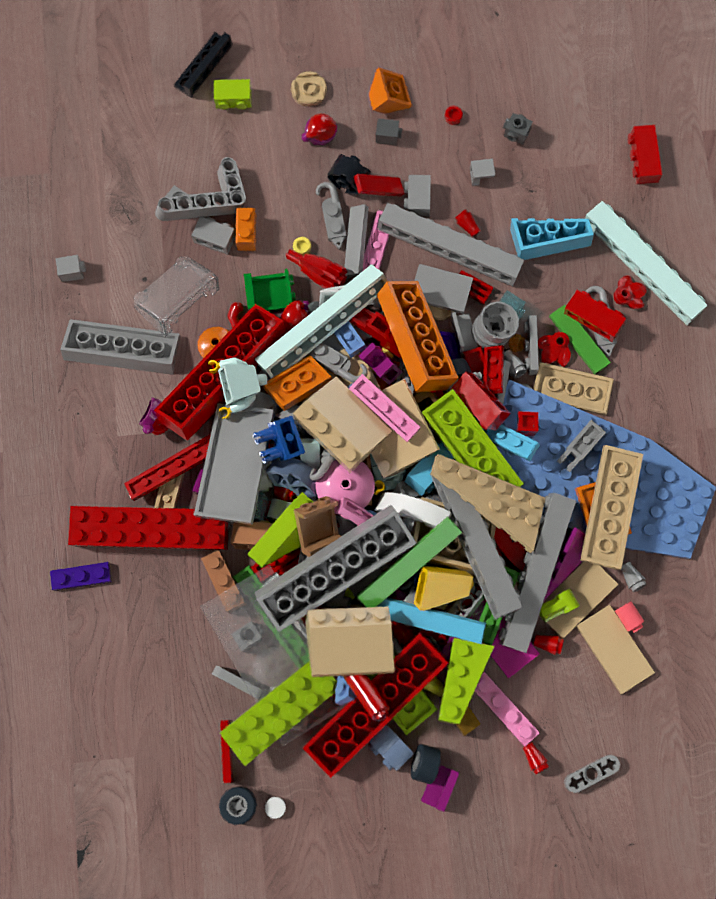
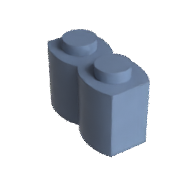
M387 725L369 741L370 745L368 748L376 756L380 754L384 758L382 763L390 771L393 768L397 771L414 754Z

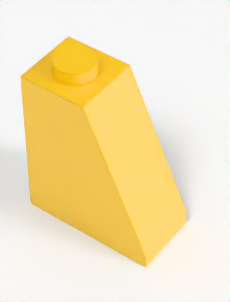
M423 566L420 570L413 604L420 611H425L467 597L473 588V576L463 570Z

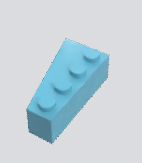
M511 218V235L517 255L523 260L584 248L592 244L594 234L589 219L555 221L554 219L535 220V218H527V220H518V218Z
M441 440L440 444L437 443L440 450L419 461L404 481L420 496H423L426 492L430 494L435 488L430 476L435 456L440 454L455 460Z

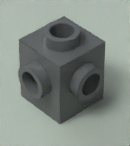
M513 113L511 118H507L503 125V129H505L504 137L509 141L518 142L523 145L531 130L533 121L521 114Z

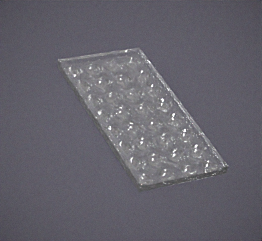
M270 565L200 606L256 703L310 660L306 626L302 619H298L278 632L256 599L255 592L277 578ZM334 693L278 739L282 747L340 711L346 704L342 706L336 704V693Z

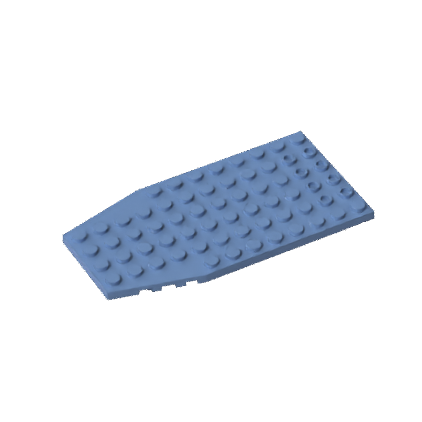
M508 380L503 405L511 414L502 425L516 431L517 413L519 411L538 412V432L535 436H526L540 444L530 461L494 444L524 483L520 488L542 497L548 496L549 493H557L576 500L567 528L572 530L575 527L586 534L587 525L575 488L596 482L603 446L608 445L643 454L630 521L632 534L628 535L625 548L684 559L691 558L716 490L713 484L653 440L512 380ZM593 420L606 433L581 462L579 461L569 472L566 470L567 466L573 462L575 457L569 454L561 464L557 460L587 423Z

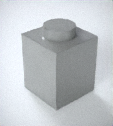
M78 255L56 258L57 274L62 282L84 279L83 272H86L85 262L81 261Z

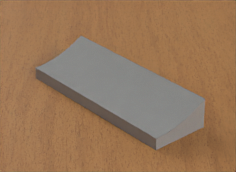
M70 319L60 351L63 360L174 375L180 334Z

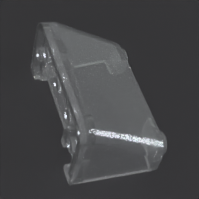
M181 256L172 267L143 292L140 291L135 295L134 308L166 337L172 332L170 326L173 322L176 324L178 317L202 296L206 298L208 292L213 296L219 291L218 276L192 258Z

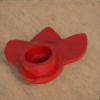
M626 275L618 281V288L614 291V301L619 305L627 304L632 309L643 308L644 303L641 298L646 294L647 287L639 282L633 283L631 276Z
M556 332L552 336L544 335L538 339V347L543 349L541 353L542 363L550 364L557 360L563 367L568 364L571 351L568 348L569 337L566 333ZM559 337L563 338L564 340L563 344L561 345L557 344L556 342L557 338Z

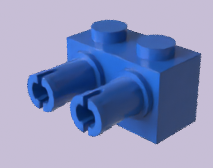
M292 415L268 423V428L253 433L254 438L260 437L255 440L257 445L271 439L274 440L275 447L260 451V457L267 455V457L261 459L264 464L280 458L281 461L288 460L305 453Z

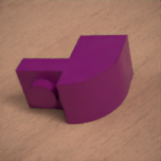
M371 343L359 355L361 360L369 365L389 385L403 372L394 360L374 343Z

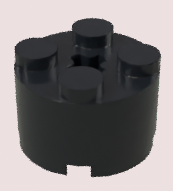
M340 154L329 170L327 178L336 188L340 189L343 187L346 189L345 193L356 196L358 190L354 176L357 174L370 175L371 171L361 165L360 159L356 156L351 155L348 157Z

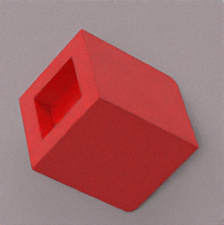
M519 411L517 413L516 432L524 436H535L538 432V412Z

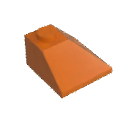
M382 68L376 69L369 92L373 111L387 114L412 107L404 76Z

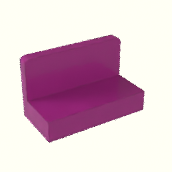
M440 765L435 781L432 784H427L421 802L444 812L459 773Z

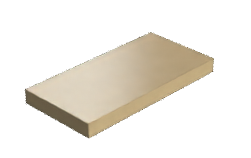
M539 362V370L533 390L585 412L606 416L614 379Z
M583 562L543 602L544 604L554 599L556 595L571 589L580 606L546 623L563 639L618 583L600 565Z
M610 605L576 626L620 694H623L655 673Z

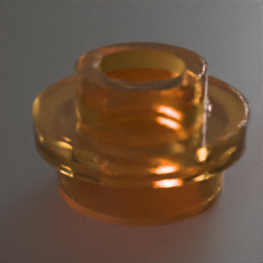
M514 334L508 343L510 350L515 353L522 351L525 346V338L520 334Z

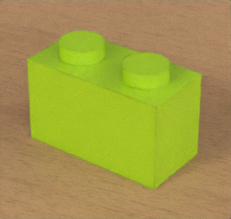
M250 79L214 80V102L216 109L252 108Z

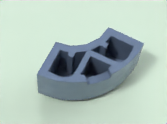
M280 458L272 460L266 473L274 486L290 489L297 496L302 492L307 497L317 496L316 481L310 479V473L314 468L295 458L282 461Z

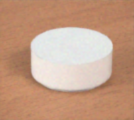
M272 797L266 802L265 811L269 817L279 818L285 813L286 804L283 799Z

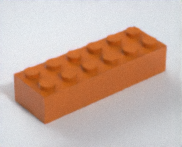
M387 281L376 295L415 392L447 390L458 379V375L419 282Z

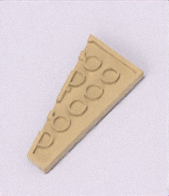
M440 454L435 456L431 470L432 476L447 488L456 491L461 495L460 498L471 503L476 507V511L499 529L505 530L511 535V539L515 542H520L529 553L534 551L545 497Z

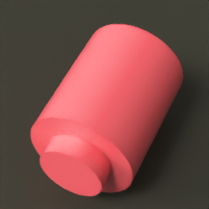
M632 601L615 610L627 631L632 630L634 633L643 628L642 623L645 621Z

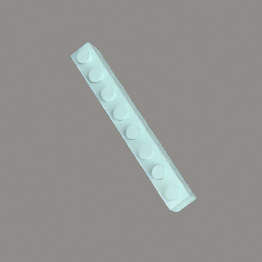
M601 201L586 214L585 219H589L592 231L686 325L704 311L707 307L704 298L697 295L692 290L691 285L684 282L679 277L677 271L671 269L665 260L653 251L648 243H644L640 239L639 234L635 230H631L627 226L626 221L614 213L610 205Z
M372 264L255 358L262 371L271 379L299 362L377 298L376 294L387 282L384 273Z

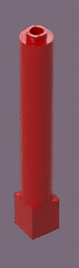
M320 605L314 610H322L324 608ZM307 614L300 618L305 628ZM366 674L343 675V678L371 719L383 720L388 715L389 706Z

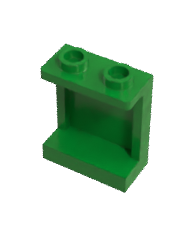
M284 269V273L252 277L251 273L244 274L248 311L255 304L268 312L284 311L291 302L296 301L295 291L291 292V285H294L293 274H289L288 269Z

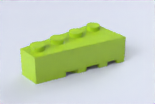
M456 638L452 640L438 721L460 724L494 646Z

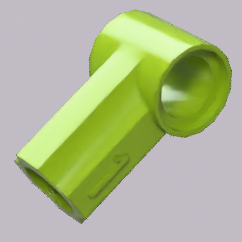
M568 589L556 595L554 599L542 604L539 615L546 623L563 613L566 614L576 609L580 605L571 589Z

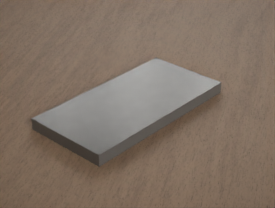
M218 403L194 516L253 525L265 466L261 459L266 457H260V451L267 450L270 441L268 440L257 445L255 440L260 437L254 438L253 433L268 428V423L274 421L275 411L273 409L247 407L235 414L231 413L228 419H222L228 412L227 410L219 412V409L221 407L229 408L230 405Z

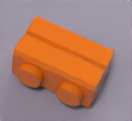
M236 208V246L238 251L256 250L257 216L255 208Z

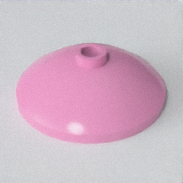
M334 460L325 475L316 481L318 499L328 496L336 500L338 506L334 507V511L338 515H340L338 513L339 503L343 497L364 509L370 503L375 489L372 472L363 462L349 473L337 460ZM348 481L349 486L343 487L342 482Z

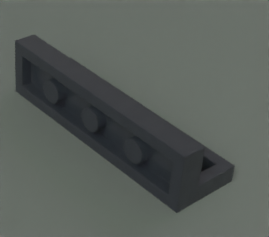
M214 32L174 83V88L192 98L232 47L231 35L224 32L221 36ZM217 39V43L212 47V44Z

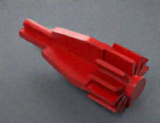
M289 249L288 253H286V259L300 266V270L322 288L327 289L345 284L347 278L345 275L348 273L345 267L335 262L333 263L324 257L309 253L302 255L292 249Z

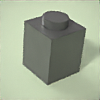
M378 118L376 143L397 146L398 139L402 138V128H399V121Z

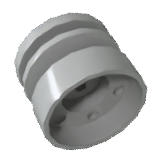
M504 302L488 304L472 325L474 340L483 348L506 345L519 327L517 312Z

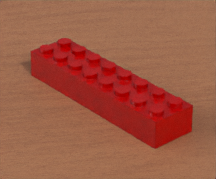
M255 304L154 409L160 423L188 441L213 415L217 409V404L225 402L219 372L212 374L209 371L216 367V365H209V361L215 360L219 363L220 360L237 358L248 365L255 366L256 369L258 364L255 358L287 333L284 321Z
M70 506L68 545L79 547L228 550L229 521L195 517V509Z
M420 632L394 657V673L377 674L371 680L389 706L388 715L380 721L372 720L355 695V699L348 702L304 745L303 749L332 778L449 661Z

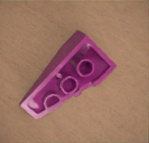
M575 527L568 533L559 552L544 601L582 562L580 559L585 534Z

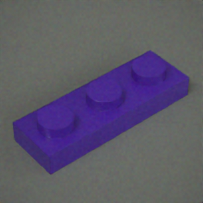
M109 562L50 571L53 591L112 582Z

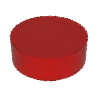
M450 106L446 109L445 120L448 124L457 125L462 121L463 112L461 108Z

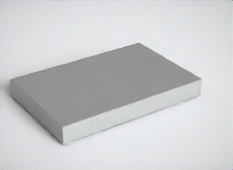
M419 264L414 281L419 282L428 305L464 314L473 278Z

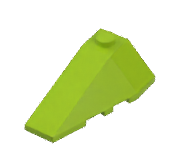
M303 492L285 509L247 554L260 567L263 568L282 558L287 553L301 548L294 509L301 507L305 503H313Z

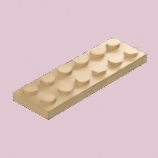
M608 445L603 446L580 561L621 570L643 454Z

